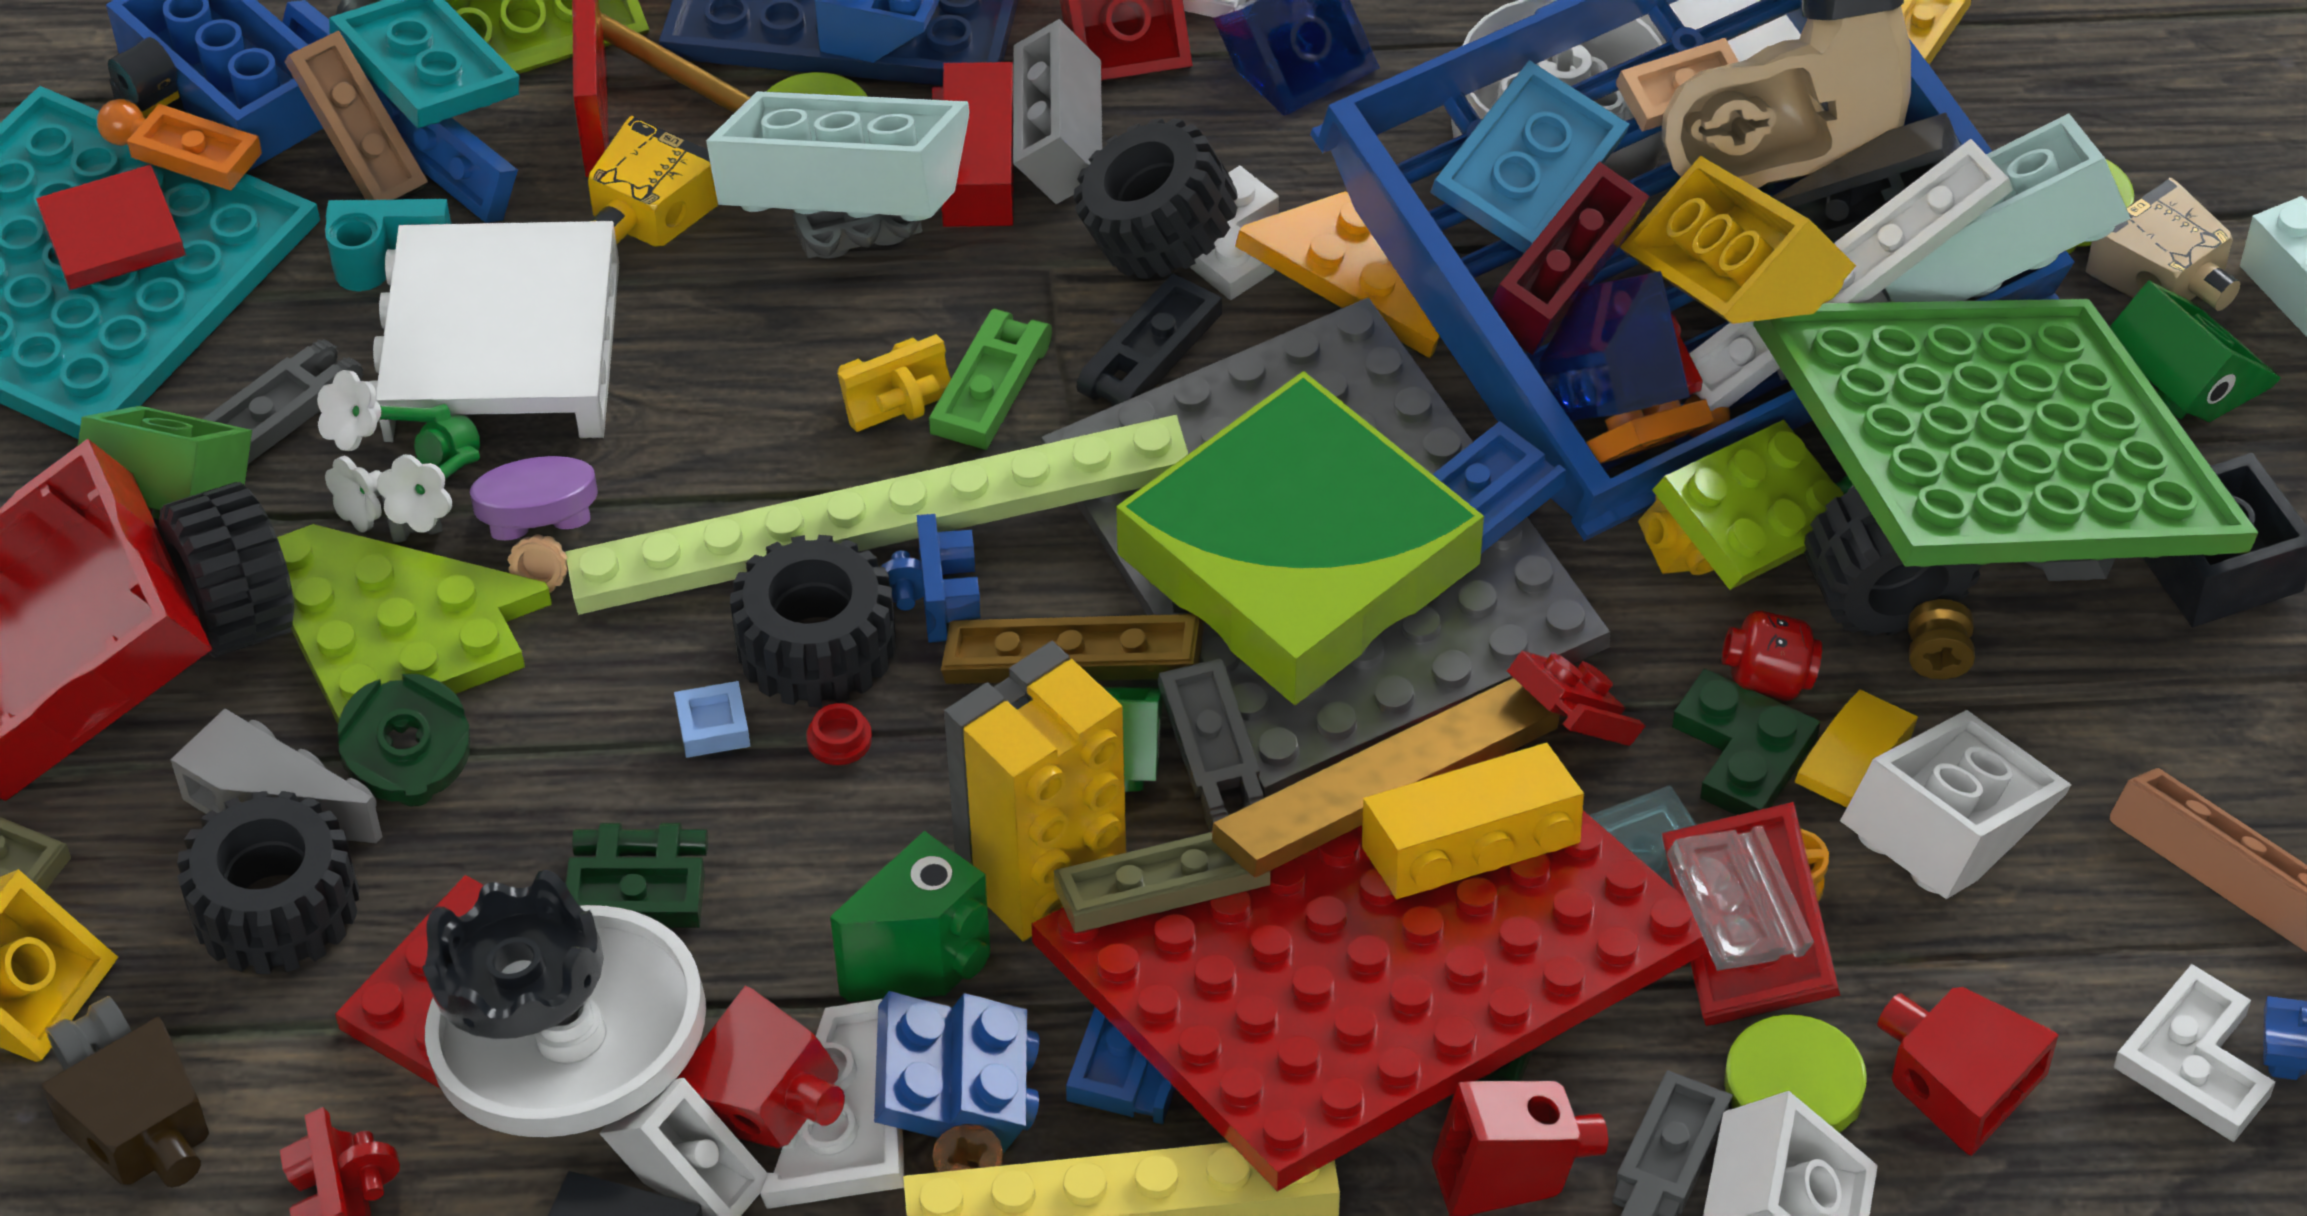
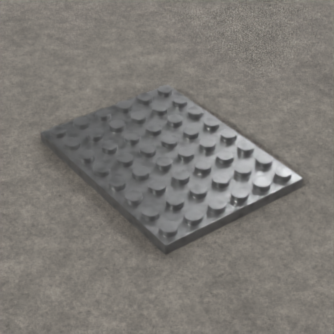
M1369 297L1042 436V443L1047 444L1177 415L1189 454L1304 371L1431 474L1435 473L1473 443V441ZM1139 489L1076 503L1147 615L1192 614L1191 612L1173 613L1172 600L1117 554L1116 506ZM1526 517L1481 554L1480 564L1417 613L1395 622L1382 631L1367 646L1362 655L1295 706L1232 653L1221 636L1203 620L1204 631L1199 663L1219 658L1223 659L1260 769L1259 784L1263 798H1266L1512 679L1513 677L1507 672V669L1521 651L1547 658L1553 652L1574 664L1609 648L1610 631L1531 521Z

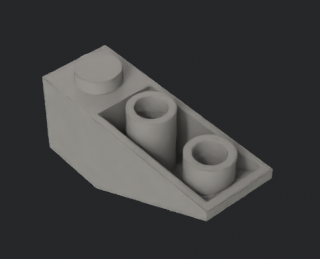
M223 709L170 759L182 799L205 814L211 810L217 813L222 812L226 809L224 802L236 797L239 798L240 802L253 799L252 793L267 791L268 797H278L281 791L296 793L298 802L310 797L320 802L322 812L330 810L338 819L340 829L344 830L346 840L377 843L383 837L375 808L377 806L376 799L365 785L352 778L342 779L327 770L311 752L305 749L295 751L277 740L273 733L259 721L250 720L247 722L227 709Z

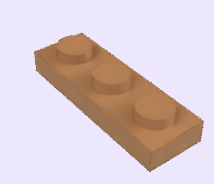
M339 30L287 56L284 61L365 200H401L424 188L428 183L425 175Z

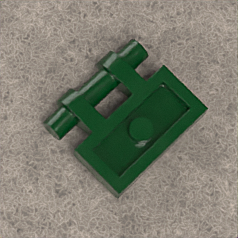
M600 823L599 829H574L572 839L573 855L596 856L569 857L566 886L579 906L593 905L627 909L648 916L667 928H700L705 879L703 857L682 856H707V829H682L681 823H660L659 829H623L622 823ZM622 856H656V857H622Z

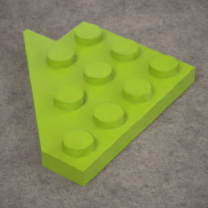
M315 524L277 537L287 565L293 591L294 615L291 630L337 723L349 699L363 686L381 679L382 685L389 681L402 680V674H419L443 683L457 694L525 668L522 651L506 622L552 605L549 588L543 581Z

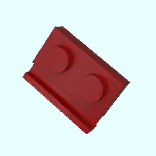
M1521 651L1507 669V672L1549 712L1568 716L1563 725L1571 731L1631 746L1645 728V725L1640 720L1621 715L1626 707L1609 692L1613 686L1612 681L1587 662L1582 661L1579 666H1574L1568 660L1553 652L1547 658Z

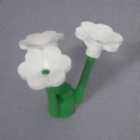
M349 370L339 371L334 377L333 384L324 385L318 393L317 402L322 412L318 421L319 432L323 438L335 440L340 450L352 451L357 449L363 437L371 436L374 433L379 419L427 423L415 438L414 448L417 457L402 455L395 459L391 469L385 470L383 473L379 470L368 473L364 468L356 467L347 456L334 460L333 468L327 470L325 474V480L328 489L333 494L334 508L343 520H351L353 526L360 532L372 529L374 520L378 519L382 513L381 504L377 498L380 495L385 498L384 512L387 517L397 524L407 522L417 532L424 533L431 530L436 525L437 518H442L450 512L452 499L444 489L445 479L463 466L477 462L480 459L478 452L480 436L476 426L469 418L459 414L451 416L449 407L446 404L432 408L379 405L376 401L374 386L368 381H360L358 375L354 371Z

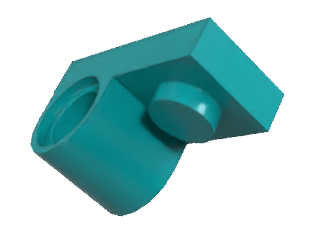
M447 199L328 200L325 234L335 280L338 284L352 291L371 290L381 285L386 280V251L396 249L399 225L451 224Z

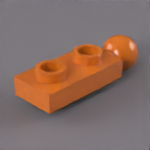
M115 99L103 105L97 115V128L100 135L111 144L118 146L128 145L131 158L230 191L262 154L258 136L162 104H158L149 116L144 118L139 107L133 102L125 99Z
M1696 394L1690 396L1681 406L1678 397L1675 396L1655 403L1641 410V407H1636L1605 420L1609 431L1587 441L1586 444L1599 463L1602 464L1670 444L1686 435L1695 438L1730 421L1729 407H1719L1710 411L1706 399L1701 400Z

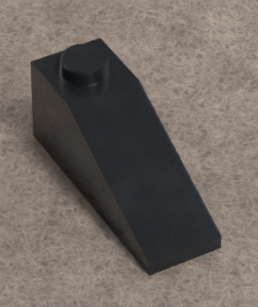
M1945 112L1889 130L1773 195L1772 198L1810 219L1830 240H1835L1847 234L1961 145Z

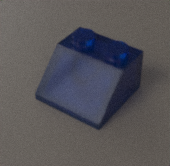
M1249 0L1213 18L1236 71L1283 116L1380 68L1350 0Z

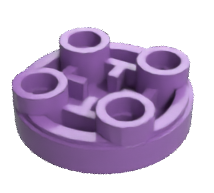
M560 456L534 457L499 466L480 476L470 488L474 515L480 521L489 525L492 538L504 541L527 534L528 528L550 524L559 529L581 527L590 521L589 506L598 494L595 472L592 466L579 459Z

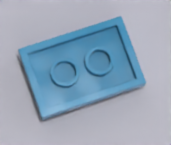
M1529 60L1434 180L1430 193L1522 253H1525L1599 161L1603 164L1606 162L1625 137L1630 124Z

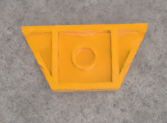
M1346 191L1243 225L1239 230L1235 247L1341 308L1369 297L1400 342L1428 358L1434 354L1439 340L1438 332L1355 211L1349 194Z

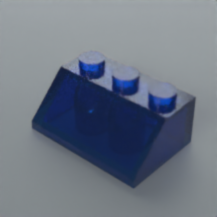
M1661 271L1599 283L1580 289L1539 361L1541 378L1570 420L1620 415L1690 397Z

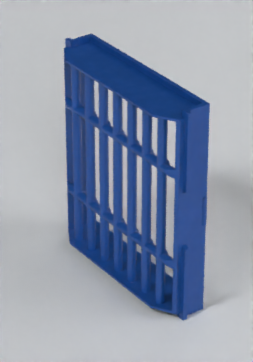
M1557 0L1537 9L1534 15L1330 104L1323 124L1311 130L1310 136L1321 152L1325 153L1331 150L1355 211L1498 422L1501 421L1543 452L1545 460L1552 466L1561 465L1566 469V486L1552 496L1551 499L1573 517L1571 522L1584 541L1647 511L1656 501V495L1652 490L1665 475L1782 420H1785L1792 430L1813 420L1793 389L1695 438L1686 435L1674 441L1677 445L1676 447L1610 479L1606 471L1649 450L1600 464L1573 425V422L1635 393L1625 371L1560 402L1556 400L1539 374L1604 343L1609 346L1618 359L1600 324L1602 311L1631 308L1640 304L1648 297L1659 294L1669 313L1695 301V299L1674 285H1670L1621 309L1610 306L1596 284L1640 264L1618 247L1577 299L1591 320V323L1540 346L1533 355L1530 353L1525 354L1474 279L1522 257L1524 253L1501 239L1460 258L1442 231L1470 218L1447 203L1428 211L1410 184L1443 170L1482 119L1478 116L1465 95L1521 71L1529 60L1537 64L1648 14L1667 43L1571 85V87L1583 95L1596 101L1619 90L1616 81L1621 70L1722 38H1726L1729 41L1784 15H1787L1801 34L1807 18L1802 17V0H1761L1696 30L1685 27L1670 7V4L1679 0ZM1909 39L1911 45V95L1904 126L1946 112L1961 146L1972 139L1985 154L1992 152L1986 141ZM1444 105L1447 113L1462 135L1395 164L1376 135ZM1634 117L1627 120L1626 122L1630 124L1629 128L1613 153L1662 131V125L1642 132ZM1670 161L1629 180V182L1651 197L1673 187L1681 177L1673 169ZM1805 177L1765 185L1757 189L1772 197ZM2064 251L2051 264L2040 269H2028L2005 280L1996 291L1976 301L2059 299L2055 292L2074 264V261L2068 252ZM1727 321L1683 342L1688 352L1691 353L1730 322ZM1776 371L1732 404L1729 409L1732 411L1789 383L1787 379L1781 381Z

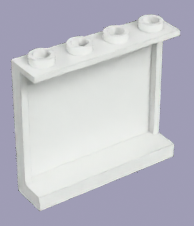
M613 221L399 225L396 249L387 250L385 257L387 284L391 285L390 292L381 293L379 301L380 322L382 328L385 329L384 336H375L373 345L374 367L379 375L378 381L369 382L375 388L376 401L379 405L432 408L446 404L451 415L575 412L579 438H604L619 274V256ZM379 419L384 442H393L396 420Z

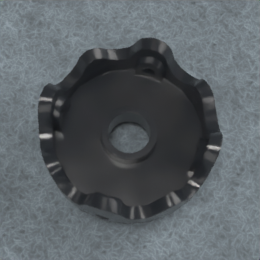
M539 871L532 885L526 888L509 887L497 882L487 883L481 888L478 900L473 908L460 917L445 907H436L428 917L426 924L427 958L425 965H423L428 985L441 1014L456 1028L471 1035L490 1039H510L544 1031L561 1023L576 1012L592 995L601 977L604 957L591 910L584 911L571 895L565 882L551 871ZM522 960L531 961V964L520 972L512 974L502 973L503 969L511 963Z

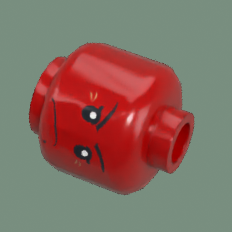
M1755 611L1745 618L1740 629L1729 628L1725 637L1721 660L1723 665L1731 666L1732 680L1741 688L1756 691L1771 699L1789 701L1796 698L1802 689L1811 690L1820 668L1822 642L1821 640L1814 639L1810 625L1802 619L1766 611Z

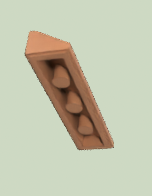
M2155 768L2128 780L2110 814V821L2114 825L2307 952V865L2160 768Z

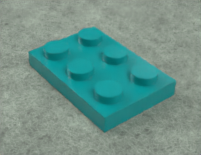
M382 0L329 17V34L340 31L363 72L417 128L436 124L442 120L481 107H487L493 103L519 95L520 76L445 0Z

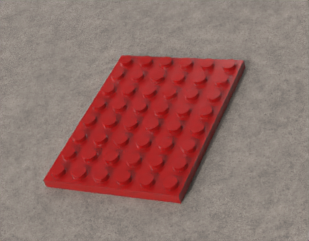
M1585 811L1582 814L1581 843L1397 900L1362 848L1361 825L1271 870L1270 885L1077 933L1074 932L1063 907L1031 923L1032 943L1277 1192L1454 1094L1459 1082L1481 1079L1716 948L1719 927Z

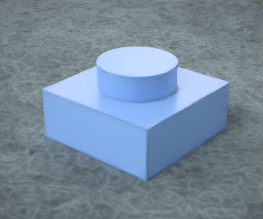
M738 681L674 692L686 758L750 747L748 726Z

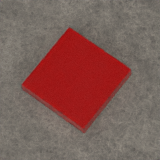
M151 164L36 198L42 220L69 290L186 256L182 239Z

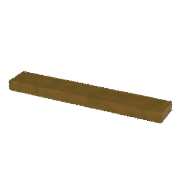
M1514 678L1509 679L1214 822L1212 842L1256 878L1361 826L1363 823L1364 797L1503 756L1557 729L1560 714L1549 712Z

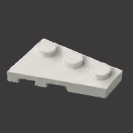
M882 999L825 1008L816 1037L839 1069L838 1079L834 1085L839 1086L844 1092V1107L838 1119L828 1126H821L807 1119L791 1142L782 1147L774 1173H767L760 1193L767 1209L904 1188L903 1129L874 1122L878 1005Z

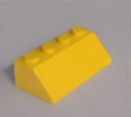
M1701 155L1619 247L1628 256L1731 324L1814 314L1823 303L1830 301L1838 294L1843 286L1844 279L1856 267L1810 219Z

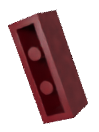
M1600 161L1502 280L1491 301L1492 306L1519 346L1531 355L1536 352L1630 234L1649 198V195Z

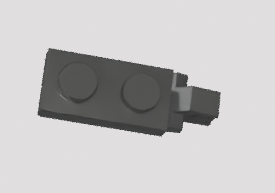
M1669 1070L1666 1071L1617 1173L1616 1190L1612 1203L1624 1207L1621 1216H1677L1682 1214L1719 1135L1723 1112L1731 1109L1733 1094Z

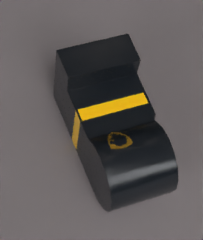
M147 37L129 50L109 59L108 70L111 77L109 81L114 100L125 99L133 102L139 107L144 118H147L158 104L189 113L184 109L176 83L178 76L175 65L169 54L157 40Z

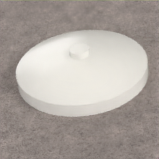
M584 905L580 907L584 911L591 910L601 940L604 957L601 977L592 995L576 1012L561 1023L539 1033L519 1038L490 1039L479 1037L456 1028L441 1014L433 998L427 1013L425 1044L427 1055L443 1093L455 1108L478 1124L495 1131L525 1137H556L582 1133L613 1123L637 1111L661 1094L679 1076L695 1053L702 1036L706 1016L705 994L697 965L684 942L660 922L638 912L617 907ZM522 960L511 963L503 969L502 973L512 974L520 972L527 968L531 961Z

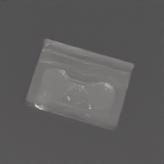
M1763 826L1753 827L1750 832L1737 834L1736 830L1675 840L1667 855L1717 971L1777 961L1781 955L1793 953L1795 957L1806 954L1814 940Z

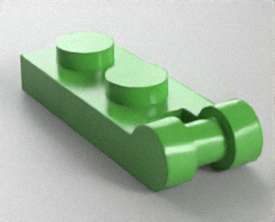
M995 308L992 309L929 417L930 434L987 450L1038 358L1041 359L1045 356L1051 341L1052 326L1034 319L1028 324L1013 320V314Z

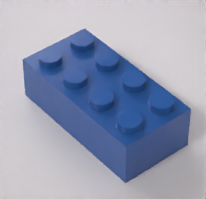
M113 0L106 4L119 54L134 47L138 42L147 37L154 38L163 46L175 65L178 76L176 83L184 109L192 115L259 137L262 154L248 171L323 129L284 62L289 54L308 44L257 0Z

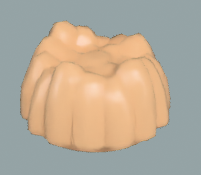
M536 534L532 537L523 538L513 546L511 554L508 556L510 564L508 570L511 574L543 581L547 584L549 593L556 586H561L568 571L566 553L562 550L561 544L551 536Z

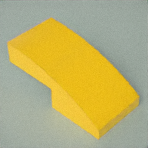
M1860 689L1842 708L1819 738L1799 769L1795 783L1847 808L1872 760L1910 740L1918 716Z

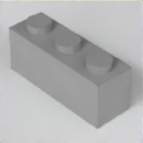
M1060 19L1014 45L1013 164L1055 204L1074 195V189L1080 185L1077 178L1081 170L1091 164L1088 159L1096 150H1102L1101 60Z

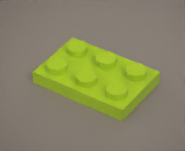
M1785 420L1665 475L1652 490L1729 590L1804 553L1807 550L1804 544L1805 536L1813 530L1810 524L1816 515L1827 510L1826 505L1835 497L1844 495Z

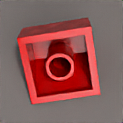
M1060 0L1063 23L1101 60V81L1193 66L1183 0Z

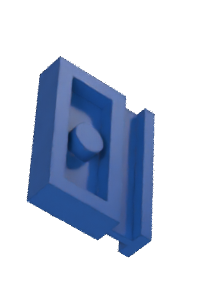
M1501 421L1433 473L1437 479L1484 516L1481 554L1566 486V469L1561 465L1552 466L1545 460L1543 452Z
M1095 1007L1066 1084V1101L1133 1117L1134 1113L1137 1112L1153 1116L1154 1123L1163 1125L1176 1088Z

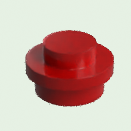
M834 703L821 708L813 717L806 734L807 745L811 754L819 761L830 765H846L859 760L868 752L872 743V731L868 720L857 708L844 703Z

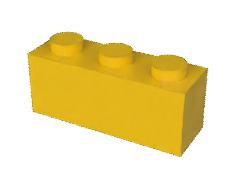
M1543 743L1364 797L1362 848L1397 900L1581 843L1584 793L1549 744Z

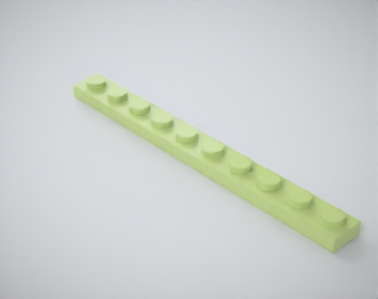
M1172 415L570 550L565 553L573 599L578 615L735 580L738 572H747L746 562L754 555L764 557L767 555V546L779 542L782 546L792 543L791 537L805 535V540H817L818 535L833 536L834 543L839 544L847 539L858 544L859 552L919 538L917 515L936 514L937 532L953 531L1139 489L1188 455V450L1177 415Z

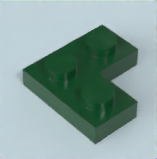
M1704 668L1675 709L1672 728L1723 751L1702 782L1700 799L1734 815H1741L1772 807L1818 738L1821 721L1756 691L1741 688L1736 682Z

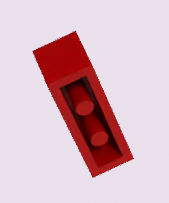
M1013 62L944 63L943 87H932V100L968 101L970 113L955 192L942 205L943 227L1013 226Z

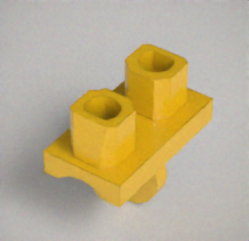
M937 334L920 341L910 338L895 344L891 352L866 362L856 359L839 366L837 374L850 426L856 432H859L902 414L911 421L922 417L925 413L924 406L938 401L951 380L946 365L944 341Z

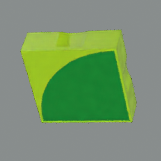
M1304 371L1116 506L1117 554L1176 605L1209 624L1225 641L1232 653L1294 706L1362 655L1367 646L1382 631L1395 622L1417 613L1480 564L1484 516Z

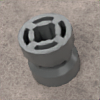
M110 996L89 1005L87 1014L75 1021L62 1019L45 1028L48 1040L64 1071L132 1032L122 1012Z

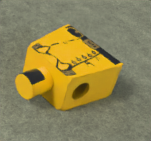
M630 116L590 172L588 178L592 212L595 216L591 221H613L617 244L628 234L654 247L664 246L718 206L708 150L634 116Z

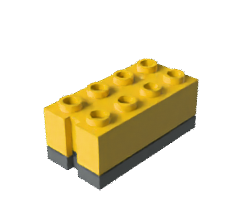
M1050 641L1009 668L1010 677L992 687L987 682L944 710L955 853L985 874L987 906L1023 942L1032 936L1031 923L1063 907L1054 888V870L1126 853L1122 705L1073 659H1070V656L1054 641Z

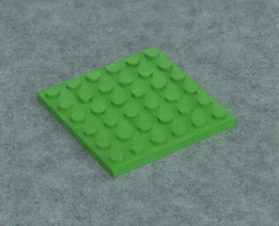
M2089 299L1823 303L1814 314L1759 320L1753 323V326L1905 567L2250 553L2258 535V531Z

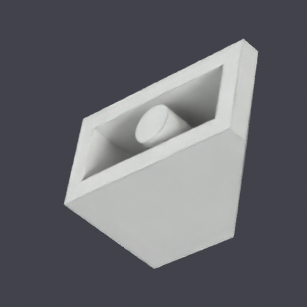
M685 1078L675 1079L648 1104L618 1121L607 1124L599 1133L644 1184L664 1196L701 1205L702 1216H742L761 1193L767 1176L764 1168Z

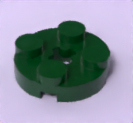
M402 674V680L389 681L381 685V679L366 684L349 699L338 721L340 760L349 777L365 785L374 797L392 802L400 801L402 804L410 807L426 804L432 799L434 794L443 791L451 785L461 774L470 754L469 723L458 696L443 683L424 675ZM410 726L417 729V745L405 749L393 747V740L388 736L392 730L404 733Z

